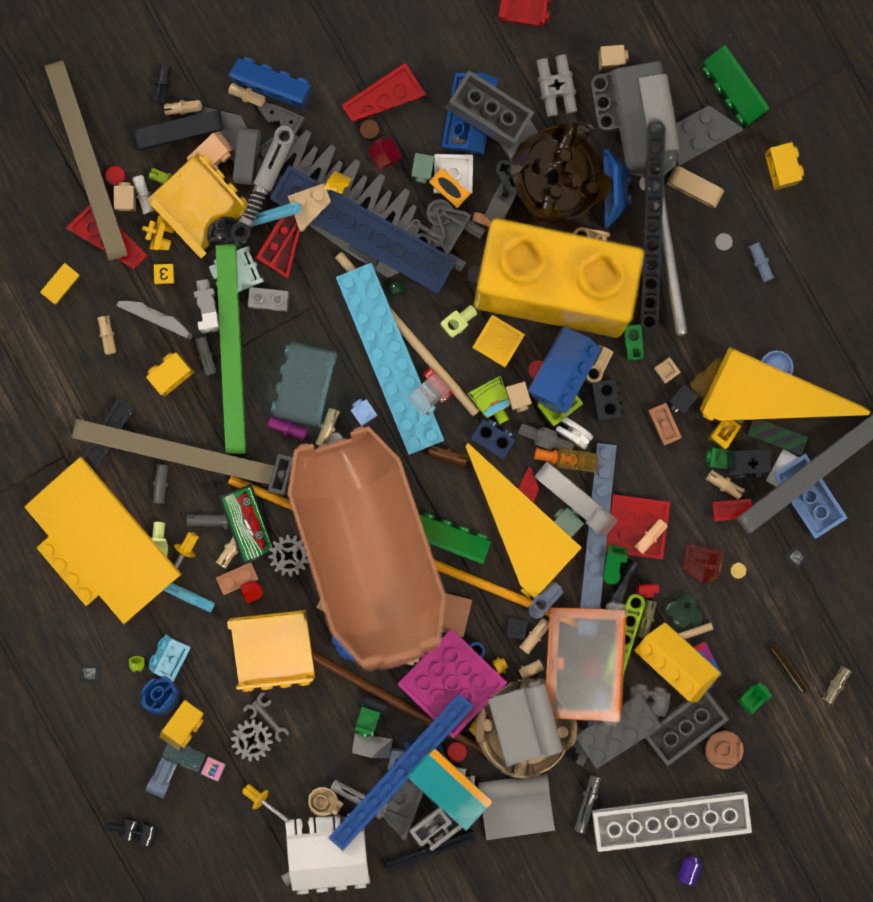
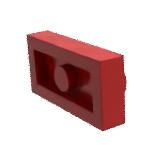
M751 499L712 502L714 521L735 520L752 506Z
M656 583L636 585V592L644 598L654 597L655 593H659V585Z

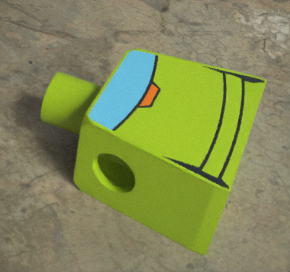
M500 376L468 393L471 400L486 418L494 415L498 424L509 420L504 409L510 406V402Z

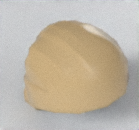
M319 787L313 790L308 799L310 810L320 817L331 814L336 815L343 806V802L338 800L336 794L326 787Z

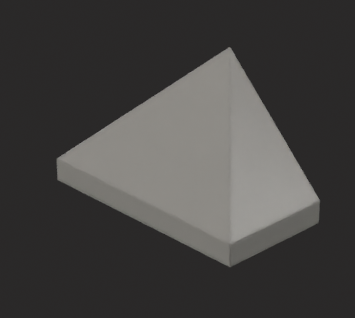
M355 733L352 753L369 758H390L393 739L370 735L369 737H364Z

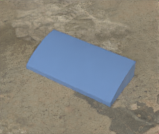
M804 453L773 475L779 485L809 463L810 459ZM820 479L791 502L815 539L847 519V516L823 479Z

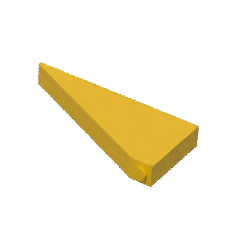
M729 347L700 407L701 412L704 413L703 417L711 421L714 418L723 421L869 415L870 413L866 407Z
M467 444L465 447L519 584L523 587L521 592L528 598L531 596L535 598L582 547L470 444Z

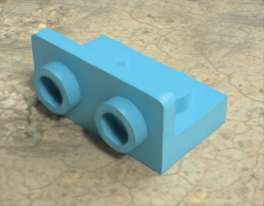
M165 634L164 638L158 643L156 654L149 661V669L159 676H165L174 681L191 647Z

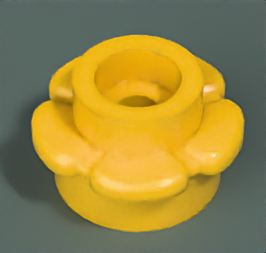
M496 657L497 659L492 661L498 674H506L505 669H508L504 658Z

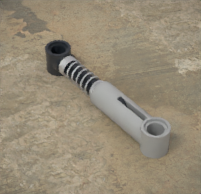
M280 126L275 131L273 141L253 183L255 186L254 190H252L253 194L250 195L251 199H248L249 204H246L247 208L244 209L245 212L239 219L240 221H237L231 229V236L239 244H246L250 241L254 218H257L255 216L259 213L258 209H261L260 205L263 204L262 201L265 199V194L267 195L268 191L271 192L290 147L295 141L294 133L288 126ZM282 133L290 134V138L287 141L280 140ZM279 147H281L274 163H272ZM239 229L246 230L247 233L244 238L237 237L236 233Z

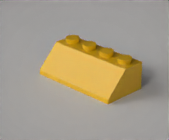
M663 623L649 633L634 650L689 702H698L721 674L719 670L667 623Z

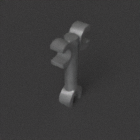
M262 692L258 695L257 700L252 704L246 705L243 711L245 712L249 708L253 710L254 713L249 717L250 719L255 718L258 712L275 731L276 740L281 742L282 739L279 736V732L283 731L288 736L290 734L289 730L285 727H280L264 708L269 706L272 701L269 700L263 703L261 697L265 693Z

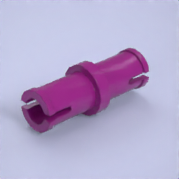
M272 416L267 426L269 429L282 432L285 436L291 435L302 440L305 439L308 430L307 428L292 424L291 421L285 422Z

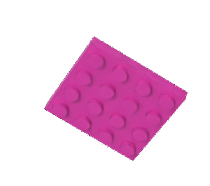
M451 628L441 638L439 647L434 651H429L404 676L398 685L434 720L458 693L467 699L473 707L449 733L454 738L486 705L488 699L501 690L507 682Z

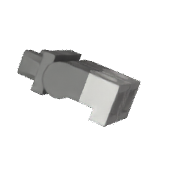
M208 279L196 281L198 291L194 292V296L197 299V305L201 309L203 319L202 322H198L199 330L202 333L220 331L219 312L215 300L217 293L213 288L211 289V283Z

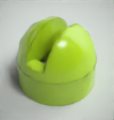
M134 656L129 659L131 671L139 670L141 672L145 665L143 657Z

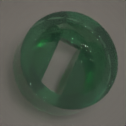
M393 281L390 284L389 292L391 297L405 292L401 282Z

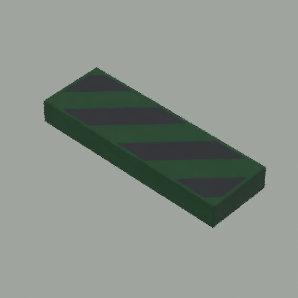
M753 419L747 433L748 436L802 455L808 439L804 435L761 419Z

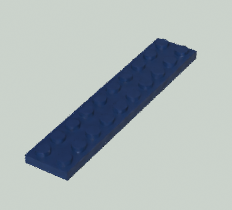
M288 166L270 200L281 206L290 204L289 195L318 186L321 183ZM331 189L327 190L331 203L320 212L316 219L311 222L312 224L436 294L440 292L457 262L456 259Z

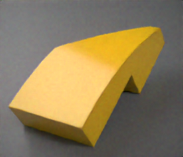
M334 171L326 182L324 189H331L342 194L344 188L350 186L352 178Z

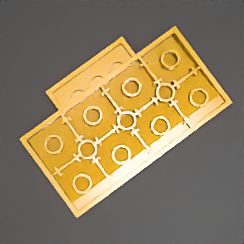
M82 457L77 459L25 506V509L49 536L37 547L39 552L85 606L100 596L123 624L134 617L181 575Z

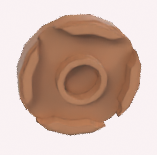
M726 730L717 731L712 734L705 745L707 759L712 765L720 769L734 767L740 762L744 752L743 743L739 737L733 732Z

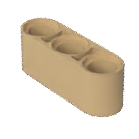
M679 166L674 167L666 182L669 186L712 208H716L724 193L722 188Z

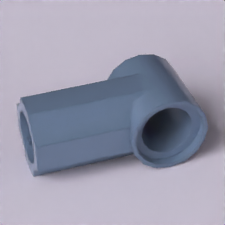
M550 582L530 604L529 614L537 619L543 617L547 610L563 594L561 586ZM536 604L540 605L542 609L537 608Z
M162 757L145 791L163 799L169 788V781L177 763Z

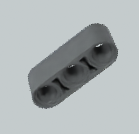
M242 127L239 129L233 172L234 183L254 185L261 140L260 130Z

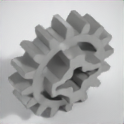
M286 535V540L279 537L280 542L274 541L275 548L269 549L273 552V555L268 556V558L273 559L270 565L277 566L276 572L282 570L283 576L286 572L289 573V576H292L293 571L297 575L300 574L299 568L305 570L306 567L303 564L309 563V560L306 559L305 547L302 545L303 540L298 542L296 535L293 539H290V535ZM294 543L290 548H286L282 544ZM299 549L302 551V560L298 558L297 552ZM277 551L281 553V560L279 562L277 560ZM284 551H287V552L293 551V555H292V556L294 557L295 560H292V559L286 560L285 557H286L287 555L285 554ZM293 563L296 567L285 568L284 566Z
M253 719L249 724V721L245 720L244 726L240 723L238 724L240 730L234 729L233 731L236 736L231 737V740L235 741L232 748L237 747L236 755L242 753L241 759L247 756L249 761H252L253 757L258 761L260 759L259 755L265 757V750H271L268 744L273 743V740L269 739L272 736V732L267 733L269 726L262 727L263 721L256 724V720ZM247 728H254L253 731L248 733L243 731ZM260 732L263 733L265 742L261 740L259 735ZM256 733V735H255V741H256L257 743L254 742V743H253L252 745H250V747L248 748L249 741H250L248 738H251V737ZM239 738L244 742V749L240 745ZM251 749H261L258 752L250 753Z

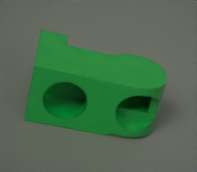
M641 324L627 325L623 332L627 360L643 359Z
M608 545L604 564V580L606 583L616 584L619 582L621 562H627L628 548Z

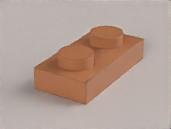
M667 403L648 410L663 446L682 438Z
M252 562L217 577L216 580L223 595L239 589L240 585L259 580Z

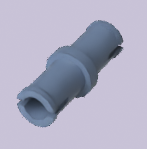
M760 242L749 246L755 261L754 266L758 268L763 282L775 278L768 264L769 259L765 257Z

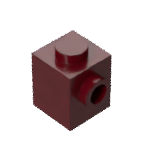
M382 137L374 141V146L368 149L378 170L389 167L402 158L392 137L385 140Z

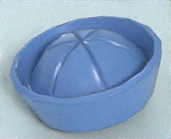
M771 351L762 359L764 363L791 375L793 373L792 359L783 351Z

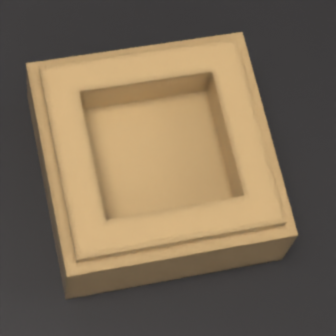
M670 357L653 368L664 384L681 373Z

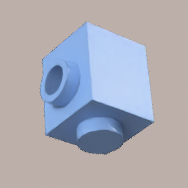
M359 399L352 404L354 408L351 409V412L361 426H364L378 416L367 399L364 401Z

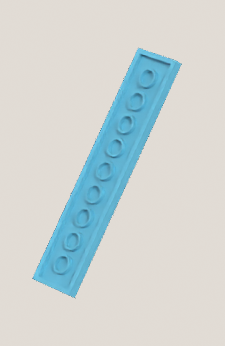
M366 264L336 277L408 454L410 455L444 441L443 434L373 264Z

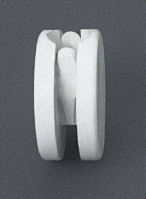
M564 417L561 422L568 429L566 430L558 426L556 432L574 445L585 450L593 435L577 423Z

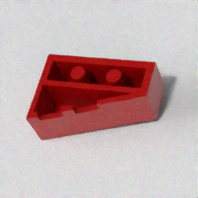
M295 215L278 219L254 257L286 279L289 278L300 233Z

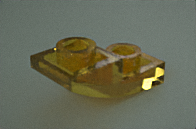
M721 357L716 358L705 371H701L690 383L700 398H704L707 395L723 361Z
M559 448L557 468L596 473L599 454Z

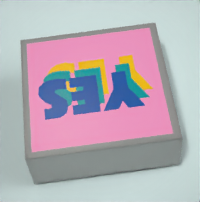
M208 756L201 774L218 782L226 763Z

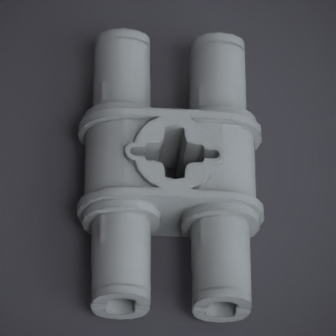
M566 54L555 57L558 74L554 76L550 73L547 58L537 60L539 72L537 82L540 84L541 99L545 102L548 118L558 116L556 98L560 96L563 97L566 114L577 112L574 96L577 91L574 89L573 73L569 71ZM554 82H558V85H562L560 86L559 90H556L555 87H552L554 86Z

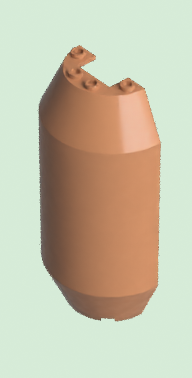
M361 426L350 432L351 439L342 438L331 445H320L318 449H314L313 444H302L298 449H295L288 496L331 633L365 670H374L378 667L382 670L425 656L426 652L434 651L439 647L445 593L400 458L370 427L365 428Z

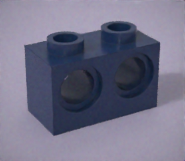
M489 418L487 421L483 419L471 439L503 460L515 442V439H513L514 434L506 429L502 432L496 428L498 424ZM488 427L491 429L492 434L489 438L481 436L480 431L482 428ZM499 438L507 440L506 448L501 449L497 446Z

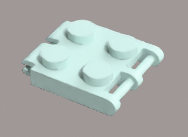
M249 246L237 251V292L264 282L263 278L259 276L256 268L257 263L252 259ZM245 252L247 254L250 264H248L247 258L245 257ZM214 260L215 264L209 267L214 280L217 279L216 260ZM251 268L253 269L254 274H255L257 280H255L254 275H253V273H252V271H251Z

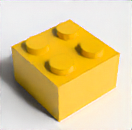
M792 142L772 147L765 153L774 190L797 185L802 180V176H804L802 165H798L797 161L799 157L798 149L796 146H793Z
M176 352L166 355L162 359L164 362L160 366H153L148 371L149 375L146 377L162 396L168 395L194 373L183 357Z
M184 701L162 730L160 738L177 750L181 746L185 748L192 738L190 733L192 731L196 733L204 721L201 719L203 713L187 701Z

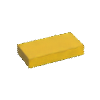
M64 263L40 293L56 305L80 275Z

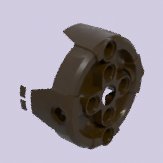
M579 120L576 121V122H580V123L586 124V122H583V121H579ZM577 123L547 128L528 137L516 149L511 160V176H513L515 188L521 201L528 208L527 211L535 216L537 220L546 223H559L582 215L591 206L596 205L607 197L612 177L601 171L599 158L587 140L591 132L588 128ZM590 124L587 125V126L591 127L592 129H597V128H595L594 126H592V125H590ZM549 168H554L559 173V181L555 185L548 184V179L544 178V173Z

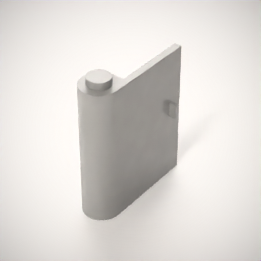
M540 680L529 683L528 687L488 699L507 767L539 756H550L563 751L545 683H541Z
M547 773L535 777H515L478 783L479 787L477 788L492 801L483 812L486 840L555 831Z

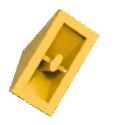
M723 420L708 438L721 449H727L741 426L734 420Z

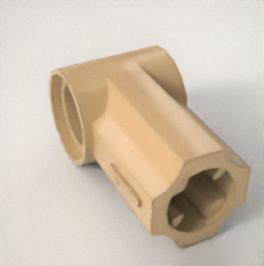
M598 345L602 349L591 368L597 371L598 377L593 380L587 375L585 380L588 383L598 382L602 378L613 351Z

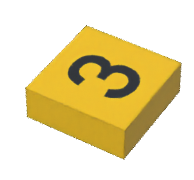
M174 264L154 265V283L174 284Z

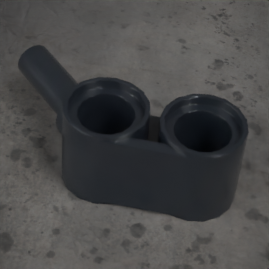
M123 817V821L120 824L108 822L105 824L106 830L119 831L118 836L120 838L130 841L137 839L138 843L147 846L154 845L159 828L154 824L140 822L130 817Z

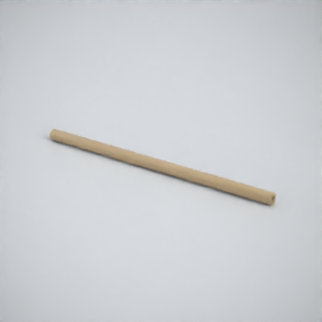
M343 252L335 257L347 272L357 269ZM392 310L401 335L443 381L472 416L480 411Z

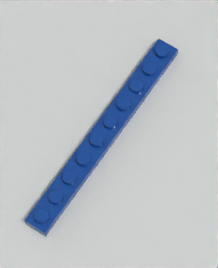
M458 693L328 838L343 851L408 780V774L433 747L436 748L472 709L473 705Z

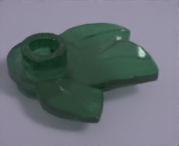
M682 595L678 601L670 602L664 611L665 615L673 616V625L677 631L686 628L689 623L699 627L702 621V613L696 607L697 602L692 595ZM689 602L691 605L689 607H685L684 603Z

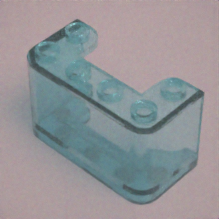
M291 342L290 345H286L284 356L287 357L286 364L282 363L280 374L283 377L282 381L277 383L275 393L278 394L277 401H273L271 412L274 413L276 418L321 428L322 413H324L328 389L334 371L333 366L336 363L338 353Z

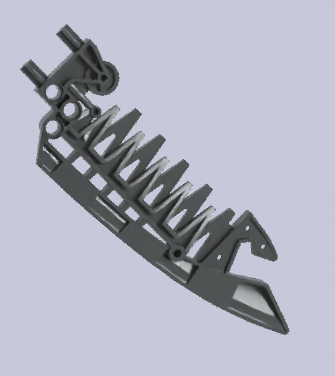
M270 103L258 106L268 123L280 121V126H288L294 133L295 141L290 147L283 165L293 154H296L297 156L292 167L309 177L318 168H321L317 181L325 185L334 171L340 173L343 163L338 161L327 174L336 147L330 145L314 164L313 162L318 148L315 146L302 160L312 134L306 130L300 137L296 135L305 121V117ZM202 106V110L200 112L193 113L195 115L216 110ZM221 111L225 130L220 132L234 148L230 153V159L235 163L239 129L241 127L247 128L240 115ZM286 132L280 135L281 141H287L290 138V134ZM274 137L259 148L256 176ZM279 147L272 163H274L281 147ZM355 159L343 173V175L352 178L350 186L345 187L342 196L358 205H361L368 197L371 198L367 210L385 220L392 212H395L392 224L419 239H426L428 244L435 248L443 249L445 254L457 260L453 268L461 272L466 262L451 254L452 249L464 230L481 239L486 229L470 220L472 215L465 211L454 210L450 203L442 199L431 202L427 208V218L433 225L431 229L421 224L418 219L412 221L417 208L415 205H412L401 218L410 191L405 188L387 208L392 195L390 190L376 204L385 180L384 175L379 174L363 194L362 192L367 181L366 176H363L351 190L361 164L360 161ZM278 174L271 192L268 191L267 194L269 196H272L282 178L280 174ZM312 223L308 225L364 264L372 263L374 269L385 277L389 278L399 274L396 270ZM419 229H420L421 231L427 233V234H424V233L418 234Z

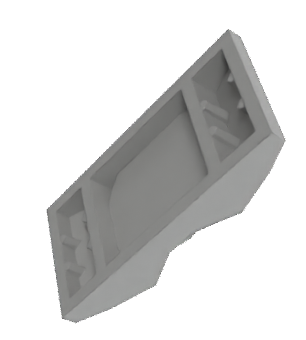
M118 301L117 303L118 307L191 340L193 337L179 320L149 308L142 302Z

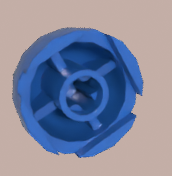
M161 676V679L158 680L155 678L150 680L141 691V704L153 715L166 716L172 713L179 704V689L170 678Z

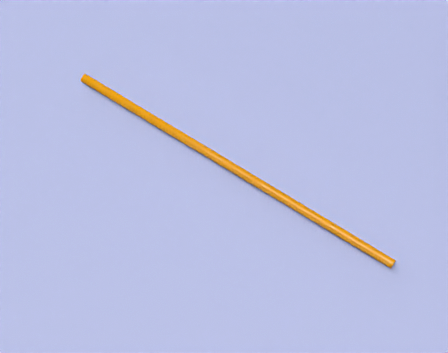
M231 476L228 482L229 485L236 488L252 484L235 476ZM252 484L256 496L293 511L290 499ZM433 559L439 572L526 608H529L533 601L523 595ZM536 604L537 608L542 609L540 605ZM550 608L544 615L550 617ZM560 619V622L578 629L579 619Z

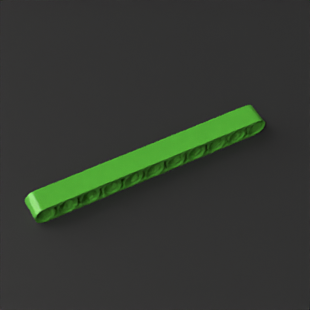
M236 244L216 245L226 454L246 453L239 292H237Z

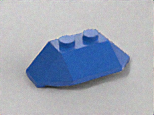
M604 150L603 173L612 177L610 191L607 197L603 199L604 229H608L628 208V204H631V193H628V185H631V174H628L627 168L609 150Z

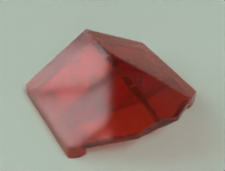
M688 544L683 570L696 581L708 584L720 576L724 551Z

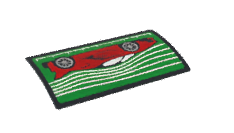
M252 484L220 496L221 505L243 564L272 553L269 549L275 548Z

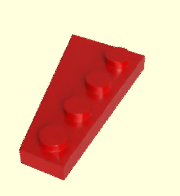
M404 63L344 103L342 108L350 120L355 122L427 95L406 63Z

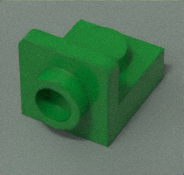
M710 448V451L706 453L705 460L708 463V467L728 470L727 452L730 450Z
M362 706L355 730L358 731L357 734L364 737L373 736L380 712L370 708L366 709Z

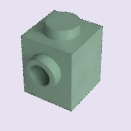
M415 153L411 175L415 182L426 184V181L431 180L434 156Z
M561 508L554 515L556 519L553 522L570 537L584 524L579 519L581 515L572 508L570 510L568 508H565V510Z

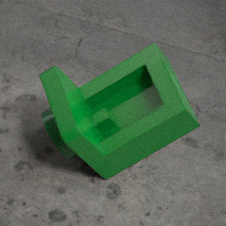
M759 682L752 685L737 701L751 715L765 701L769 700L772 695L769 693L768 688Z

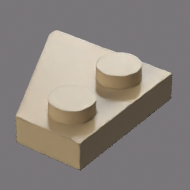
M324 183L288 196L290 203L298 202L302 205V211L294 214L300 232L304 231L320 212L331 203L327 189H324Z

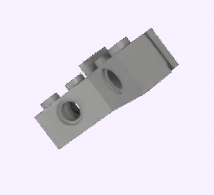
M456 767L464 776L466 775V768ZM475 775L465 776L474 784ZM438 807L410 828L409 831L421 847L428 842L430 850L433 851L463 827L457 824L448 830L447 827L452 824L454 819L442 808ZM443 828L444 832L431 841L430 837Z

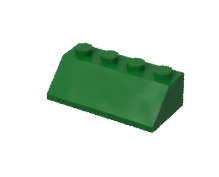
M726 45L703 62V73L707 78L710 77L714 82L713 87L717 93H722L726 106L734 110L736 113L735 118L740 125L743 124L747 127L768 111L769 106Z
M426 512L423 515L419 514L429 544L476 562L484 563L491 541L487 540L488 536L477 533V536L469 533L470 529L459 526V529L452 527V522L444 519L441 522L433 520L434 516Z

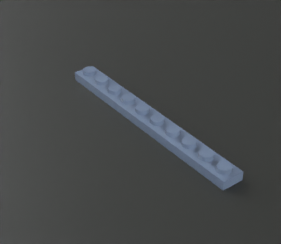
M597 443L591 498L610 513L617 445ZM588 526L580 609H600L607 535L597 533L590 526ZM579 619L577 634L597 636L599 619Z

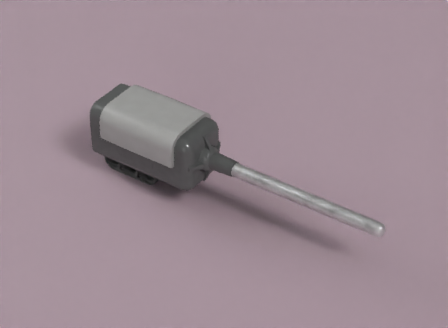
M662 62L623 67L612 70L610 73L596 75L591 81L598 126L603 132L620 130L625 165L631 175L645 178L647 124L655 118L663 121L666 128L665 176L666 173L676 166L680 147L668 76L663 74ZM598 80H603L606 83L603 89L595 87V83ZM601 99H606L609 102L606 108L598 106V102ZM604 118L612 120V124L609 127L601 125ZM654 124L651 127V131L658 133L661 131L662 126ZM655 143L651 146L650 150L656 153L660 151L661 145ZM653 163L650 166V171L657 172L660 169L658 163ZM656 182L651 183L649 186L650 190H658L659 184ZM664 189L661 249L675 332L678 336H684L687 333ZM654 202V208L656 210L659 204L657 202Z

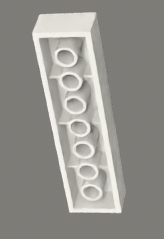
M744 791L592 810L598 852L752 833L748 798Z

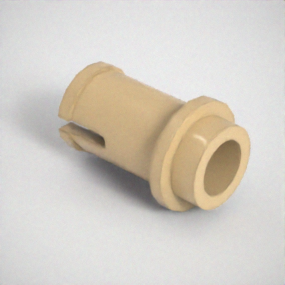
M538 659L525 667L521 666V669L518 671L523 680H529V677L544 671V668Z

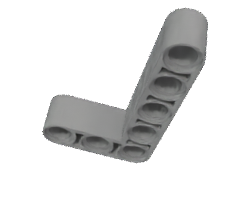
M546 462L535 475L541 483L587 520L586 524L597 533L606 536L618 522L614 516L549 462Z

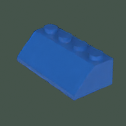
M244 57V60L238 58L229 74L232 83L245 88L249 87L255 92L304 110L312 89L311 85L308 84L309 81L299 77L296 80L290 77L291 74L280 71V73L272 71L273 68L262 64V66L256 65L255 61L250 58Z
M455 73L451 97L466 73ZM474 73L494 87H497L498 78L484 73ZM448 110L441 148L484 154L487 135ZM452 135L467 140L466 145L455 144Z
M563 326L528 392L552 412L567 414L602 348L590 338Z

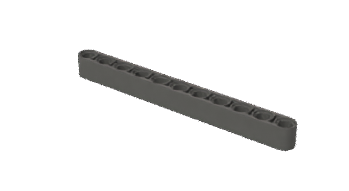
M873 413L738 516L736 519L746 533L750 534L869 443L873 439Z

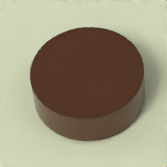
M366 120L360 126V133L363 138L372 140L378 136L379 126L373 120Z

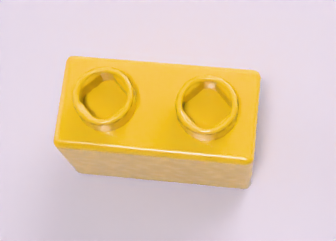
M494 219L490 224L474 307L478 310L618 338L622 335L632 318L644 252L640 248Z

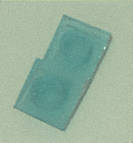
M167 743L162 757L176 762L180 766L199 772L206 754L187 745L185 748L181 746L177 750Z

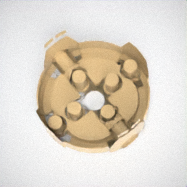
M525 679L508 683L491 698L528 687L530 682L537 680ZM556 695L555 709H566L560 698ZM487 702L477 714L475 723L476 739L487 759L500 769L502 773L516 778L535 777L553 767L561 759L565 751L575 743L577 721L574 719H555L563 748L562 752L550 756H539L507 767L489 702Z

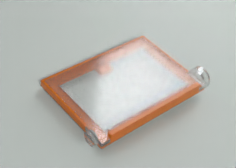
M607 603L606 610L550 608L546 690L554 719L605 721L604 725L616 726V722H621L626 604Z

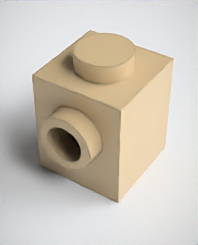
M122 182L119 183V186H114V209L116 211H136V189L134 186H131V183Z

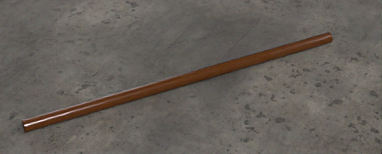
M311 650L313 662L428 726L434 721L427 713ZM461 732L452 738L486 757L480 744Z

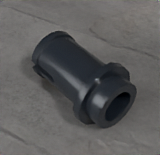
M366 694L362 705L366 709L369 707L384 714L388 703L373 697V694Z

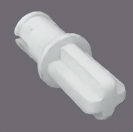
M142 175L134 177L133 182L137 192L136 198L139 199L142 213L147 214L155 211L147 201L151 192H148L144 177Z

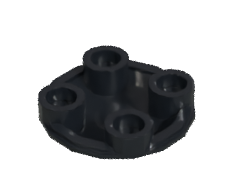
M223 216L210 224L206 237L208 244L214 251H216V245L236 244V251L240 248L241 244L237 243L231 236V229L238 220ZM244 229L237 231L236 235L238 238H244Z

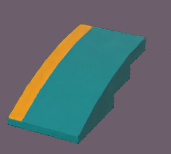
M434 747L407 776L466 831L492 803L483 792Z

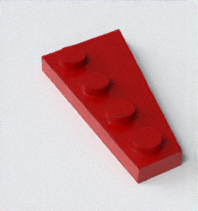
M89 205L66 228L105 251L91 205ZM119 227L128 256L118 258V260L135 270L148 255Z

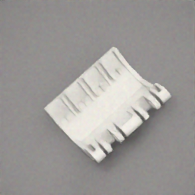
M333 815L316 817L317 833H315L314 818H309L310 834H303L301 819H296L297 835L295 820L286 821L289 873L292 891H297V895L309 894V890L316 889V892L319 893L328 892V888L332 887L339 891L347 890V886L355 885V889L366 888V884H370L364 828L342 851L328 838L334 832ZM335 815V825L337 828L341 824L339 815Z

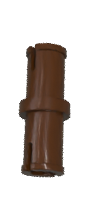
M434 445L431 446L428 454L429 457L444 460V463L448 464L450 462L463 467L466 466L468 455L454 452L450 448L447 450Z

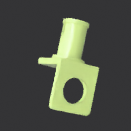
M469 305L460 314L457 310L453 312L440 325L453 338L468 326L467 322L476 316L477 312L473 306ZM448 322H450L456 330H451L448 327Z
M154 522L151 539L167 557L168 544L166 539H164L165 523Z

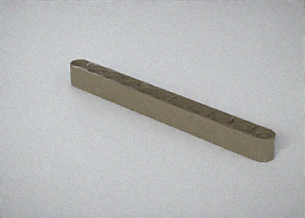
M61 60L45 65L108 260L112 261L128 256L65 64Z
M80 419L75 420L71 437L270 485L275 467L257 461Z

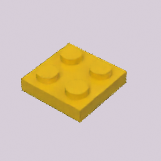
M492 315L472 348L501 366L506 367L525 334Z

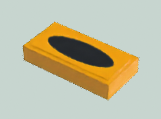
M443 168L429 181L456 208L470 195Z

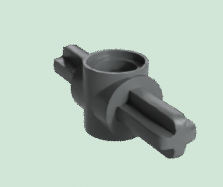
M522 424L518 432L522 436L535 440V445L550 451L556 448L566 453H571L574 446L572 442L557 437V432L545 427L536 429Z

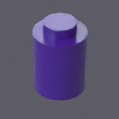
M689 855L688 858L684 857L677 880L696 886L703 864L699 862L700 858Z

